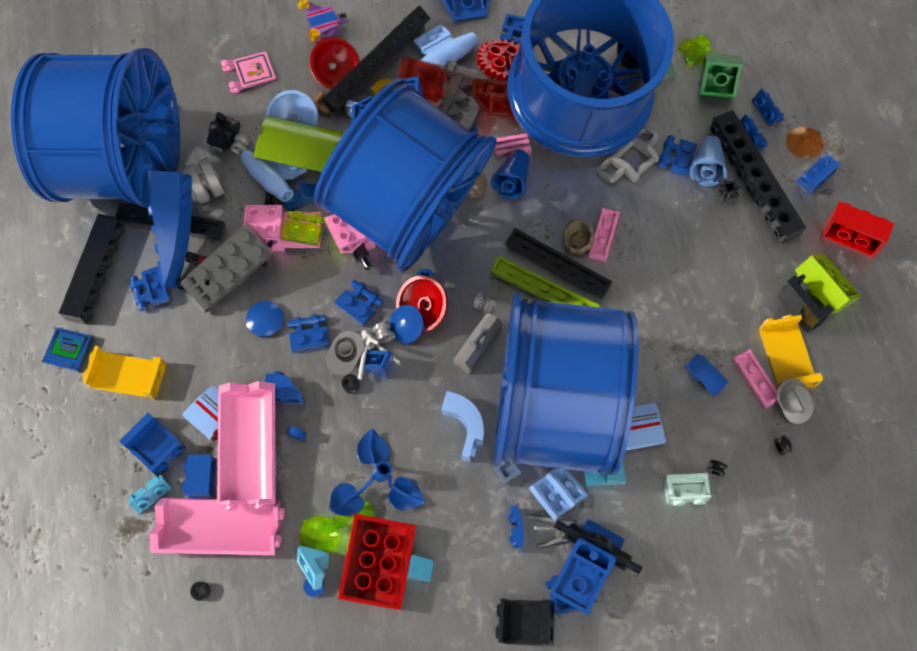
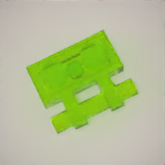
M298 210L295 212L288 211L287 217L293 219V221L285 220L281 239L318 246L323 229L322 226H317V224H325V217L319 216L317 213L305 214ZM301 221H308L309 224L300 223V222H301Z

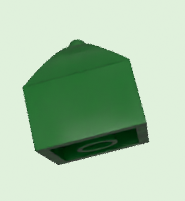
M705 53L699 81L700 95L736 98L743 67L741 56Z

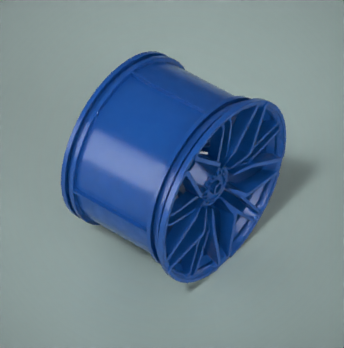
M533 0L524 18L519 51L511 64L507 82L509 103L522 129L545 148L562 155L590 158L607 155L623 148L634 140L643 130L650 117L654 104L655 89L664 78L673 56V29L669 16L659 0ZM578 29L576 50L556 33ZM581 29L586 30V45L583 51H580ZM590 30L611 37V39L595 49L590 43ZM549 37L568 56L562 60L555 61L544 39ZM619 42L623 45V48L611 66L600 54ZM537 44H539L547 64L536 60L532 49ZM626 50L633 55L640 67L616 70ZM642 74L641 76L617 79V77ZM644 81V86L635 92L624 87V85ZM608 91H614L622 97L609 99Z
M136 48L130 53H122L120 55L38 53L30 57L22 66L12 95L11 133L19 168L31 190L38 197L48 202H69L73 199H121L148 208V171L176 172L180 157V119L177 98L169 72L159 55L149 48Z
M397 78L388 83L369 101L340 139L319 177L314 192V204L326 213H334L385 250L387 257L391 260L394 259V262L397 263V270L404 273L418 261L428 246L430 247L473 188L475 181L487 165L495 149L497 139L493 136L487 138L480 136V133L476 130L473 132L469 131L417 94L412 84L403 78Z
M514 293L500 390L494 467H500L502 460H504V463H508L509 459H512L513 464L521 463L570 469L602 475L607 473L610 476H615L618 473L628 443L637 382L638 326L636 315L633 311H626L625 313L623 310L533 299L531 303H528L525 298L521 300V293Z

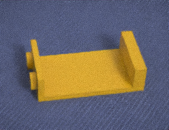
M790 314L777 320L770 318L765 320L759 328L777 387L787 379H798L807 388L816 387L823 381L821 373H814L798 326L802 319L801 315L794 316Z
M95 346L89 356L88 368L83 373V383L93 389L156 400L167 364L160 357L154 356L153 360L104 352L99 346Z

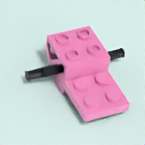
M268 192L265 193L264 204L245 205L243 226L246 223L251 224L273 251H285V248L321 247L322 212H285L282 205H275L272 202L273 195ZM267 260L259 267V269H267Z
M334 213L325 217V223L340 253L352 254L356 262H361L365 271L370 270L372 266L367 259L369 257L368 250L375 248V243Z

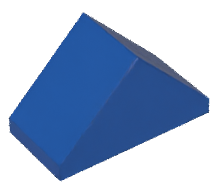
M367 350L364 370L387 379L394 363L392 352Z

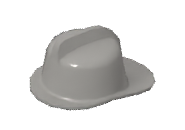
M344 331L334 339L326 356V364L333 374L339 376L346 375L353 370L364 348L361 336L353 331Z
M798 379L784 380L779 385L776 395L784 416L794 424L804 423L811 417L814 409L810 392L804 383Z

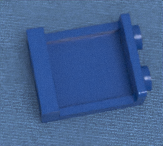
M149 412L119 441L157 476L163 474L169 468V464L174 459L179 458L186 448Z

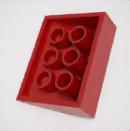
M354 514L337 600L401 610L416 525Z

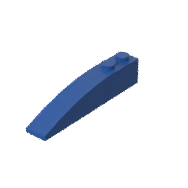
M148 171L149 215H152L154 222L151 228L152 233L156 234L157 244H154L155 252L158 253L160 258L157 264L161 287L177 288L176 282L182 274L190 236L192 176L180 172Z

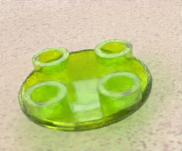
M314 516L305 520L299 533L301 546L327 552L328 554L334 551L340 538L337 524L326 516Z

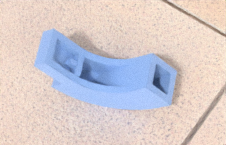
M447 391L441 409L442 415L458 419L465 425L468 434L462 452V460L470 462L471 456L475 457L478 445H475V443L483 445V420L478 409L471 401L459 394Z

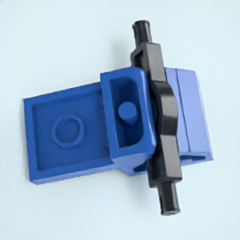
M588 518L582 528L573 523H570L568 526L557 519L553 528L565 533L564 538L574 544L549 594L588 615L613 566L623 571L628 568L638 575L643 566L631 561L632 556L621 550L625 539Z

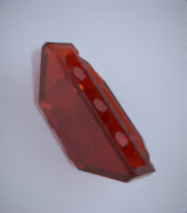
M473 78L471 96L487 117L516 120L509 103L507 81Z

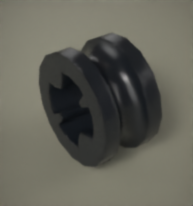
M349 374L342 379L341 384L346 393L353 394L359 390L360 383L355 375ZM353 380V383L356 385H353V388H349L346 383L349 384L348 381Z
M786 435L781 436V439H774L775 447L782 456L786 452L790 453L793 451L792 443Z
M710 460L709 464L711 466L707 468V471L715 476L724 477V470H727L728 466L723 462Z
M202 581L194 583L190 589L192 598L197 601L206 600L211 593L210 586ZM203 585V590L206 592L204 595L201 594V597H197L198 593L195 591L197 587L200 588Z

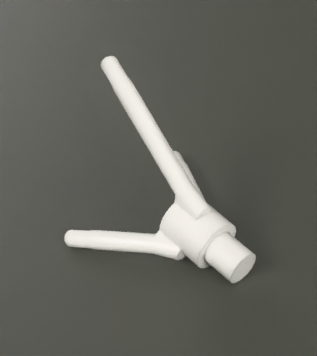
M368 330L361 332L364 348L358 379H362L367 350L378 348L380 351H387L379 344V341L374 339ZM393 355L394 361L398 364L400 361Z

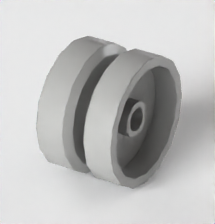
M208 157L200 160L198 163L202 171L201 173L198 172L193 164L184 167L186 174L192 176V187L201 204L210 201V195L207 191L209 188L216 198L225 194L220 184L222 182Z

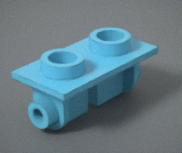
M161 474L159 476L156 475L145 484L146 490L140 488L133 495H130L128 504L138 514L172 489Z

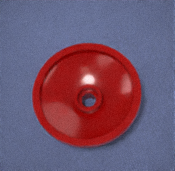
M335 37L319 41L313 47L309 57V67L313 77L320 85L327 89H332L360 62L354 47L347 41ZM332 64L334 69H331L329 65Z
M426 275L412 277L399 290L396 299V309L403 305L415 306L423 317V323L425 324V331L423 333L432 331L441 324L446 316L448 309L446 290L433 277Z

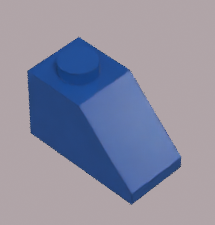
M277 371L272 374L266 373L265 382L275 383V402L305 405V399L284 373Z

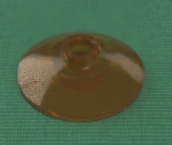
M799 126L792 129L786 139L789 150L794 155L802 158L816 156L823 147V139L820 133L808 126Z

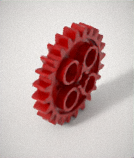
M498 38V42L493 39L491 43L486 41L485 45L482 44L481 48H479L476 58L477 65L480 66L479 70H484L483 75L489 74V79L494 77L495 82L501 80L502 84H504L505 81H508L510 67L519 51L520 44L514 45V41L508 43L507 39L502 42L500 38Z

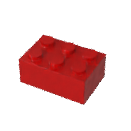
M839 201L828 217L820 236L875 258L888 242L895 223L888 221L886 218L870 214L866 210L855 208L849 203Z

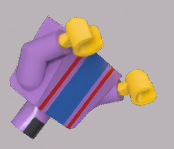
M297 0L300 10L306 8L305 12L310 26L308 36L312 37L311 41L317 44L325 38H337L341 35L339 25L348 23L345 12L335 15L332 6L325 7L308 2V0Z

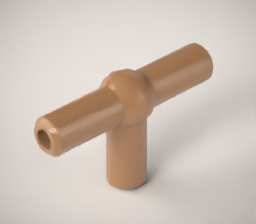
M320 91L313 101L318 111L329 114L330 108L320 104L321 99L326 95L325 92Z

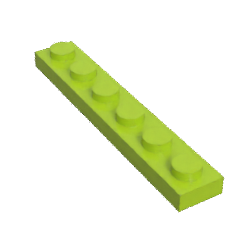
M500 255L490 270L491 274L544 301L600 308V305Z

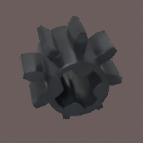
M725 180L723 185H718L717 197H720L722 202L732 203L734 198L738 199L740 195L738 193L740 186H737L735 181Z

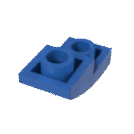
M696 354L684 366L695 381L700 380L712 396L717 395L729 383L700 354Z
M516 504L509 507L510 514L507 515L511 525L516 526V528L510 530L511 536L508 538L512 548H517L518 552H521L524 543V527L520 510Z

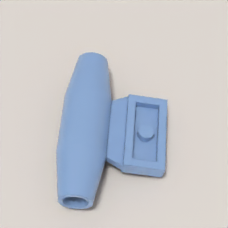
M442 24L413 40L417 49L423 55H426L414 65V69L421 78L446 68L450 61H458L479 44L477 36L470 32L452 39L451 33Z
M251 150L244 151L240 156V160L249 174L268 193L282 202H288L293 197V191L285 180H293L307 171L306 168L256 158Z

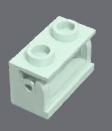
M708 473L667 475L664 478L667 504L673 503V506H684L686 502H693V505L706 504V501L711 498V495H708L710 494Z

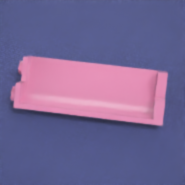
M257 381L244 385L230 382L219 386L217 507H225L227 511L238 510V507L255 506V509H267V505L276 503L275 383Z
M161 498L155 505L156 526L149 533L151 553L275 555L277 547L280 548L282 543L280 528L281 520L285 518V508L282 507V500H276L275 504L267 505V509H255V506L238 507V510L227 511L225 507H217V499Z

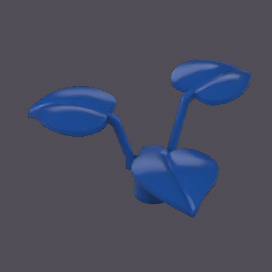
M371 429L361 438L356 450L357 457L361 463H372V466L375 467L371 479L358 492L352 484L341 483L337 485L331 493L329 509L339 516H353L359 513L364 506V500L359 495L374 480L377 482L388 480V485L391 488L388 493V499L391 505L398 510H410L423 505L425 501L419 488L410 479L398 477L395 479L394 484H392L393 477L390 475L392 473V466L386 461L390 454L389 447L377 432Z

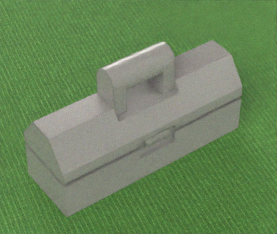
M485 314L454 358V364L471 374L502 330V323L496 316Z

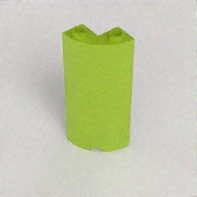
M267 116L261 126L262 133L258 134L254 157L322 172L345 132Z

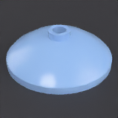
M287 90L277 94L269 103L266 117L272 116L294 121L293 117L297 115L298 120L295 122L318 126L319 122L318 109L314 101L305 93L296 90Z

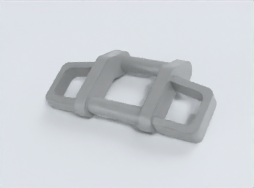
M644 126L643 130L634 140L607 157L597 168L598 176L609 183H613L625 173L630 181L636 183L642 173L653 163L655 164L659 161V155L652 148L658 141V133ZM642 134H647L652 138L646 143L639 137ZM632 146L643 152L648 158L636 170L620 158ZM610 164L619 169L613 175L604 172Z

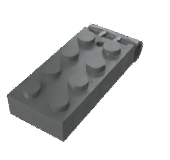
M246 223L190 272L180 284L202 311L206 313L268 260L274 252L253 226Z

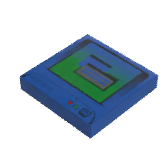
M56 327L42 362L46 365L80 373L93 337Z

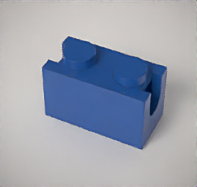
M212 454L187 456V461L184 462L186 478L182 483V492L188 498H214L217 459Z

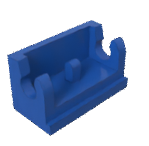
M825 154L823 158H820L809 170L799 177L796 182L812 195L836 172L841 163Z

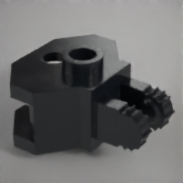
M217 112L215 120L209 124L206 144L210 148L215 146L219 148L220 152L224 153L234 143V138L239 134L241 124L239 121L225 116L221 112Z

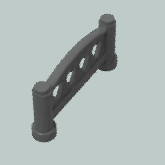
M450 61L446 69V78L451 80L438 109L448 116L463 115V118L460 119V124L471 131L482 107L484 88L491 86L493 78L489 79V74L483 75V72L458 65V62ZM475 87L476 90L473 91V96L471 97L466 96L461 88ZM469 101L470 103L466 105L467 110L461 111L455 104V102Z

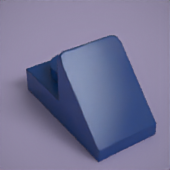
M296 182L298 189L293 190V197L288 202H284L287 211L293 212L314 204L313 198L316 184Z

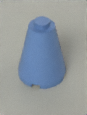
M707 136L703 139L691 165L690 178L693 181L694 179L698 181L699 185L716 186L720 184V181L727 178V166L721 141L716 136Z

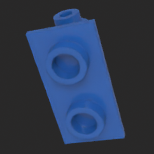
M761 88L751 101L769 127H772L776 121L780 123L784 120V114L781 113L777 106L775 107L769 92Z
M745 114L740 120L757 149L760 147L761 149L768 146L767 139L764 138L762 133L758 132L759 129L754 123V119Z

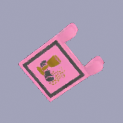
M266 51L235 60L221 61L224 72H230L234 68L237 71L240 82L232 81L229 83L232 94H236L245 88L276 80Z

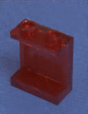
M404 57L401 59L398 78L408 79L418 76L425 99L433 100V103H437L444 96V89L442 87L443 82H446L448 72L444 65Z

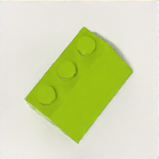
M825 253L810 256L795 269L798 274L797 277L802 274L806 276L802 283H806L810 288V293L823 303L822 307L828 304L831 305L834 309L831 314L840 312L862 297Z

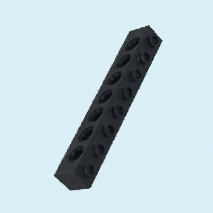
M420 5L417 6L345 75L321 101L332 112L339 109L431 19Z
M731 110L714 117L710 126L712 134L720 139L722 149L728 155L729 162L736 168L737 175L745 183L747 192L751 193L755 205L761 209L765 221L772 227L774 236L779 239L781 244L801 236L806 229L805 224L735 112Z

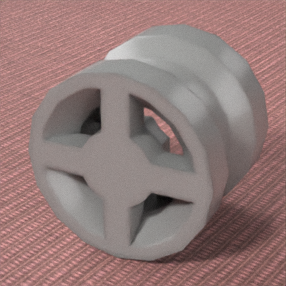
M237 134L234 138L235 143L231 145L230 149L235 154L241 156L251 146L252 140L247 136Z
M388 321L378 323L372 328L374 334L377 335L376 340L379 341V344L388 343L396 337L394 332L391 331L392 326Z

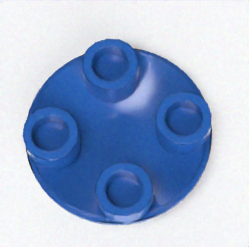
M271 301L256 303L249 309L246 315L247 327L257 337L270 336L284 325L282 309Z
M403 305L393 312L390 324L392 326L391 331L394 332L397 341L411 343L425 331L423 317L415 306Z

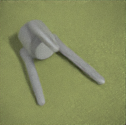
M525 515L526 518L552 523L557 521L545 516ZM558 519L568 526L570 523L574 524L573 521H567V519ZM534 526L535 530H556L557 536H561V538L538 544L537 548L568 542V540L564 538L565 533L553 528L554 526Z

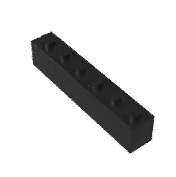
M97 214L59 310V314L65 320L87 325L88 320L92 317L93 307L99 299V291L105 283L107 270L112 265V257L118 249L120 237L124 234V224L118 217Z

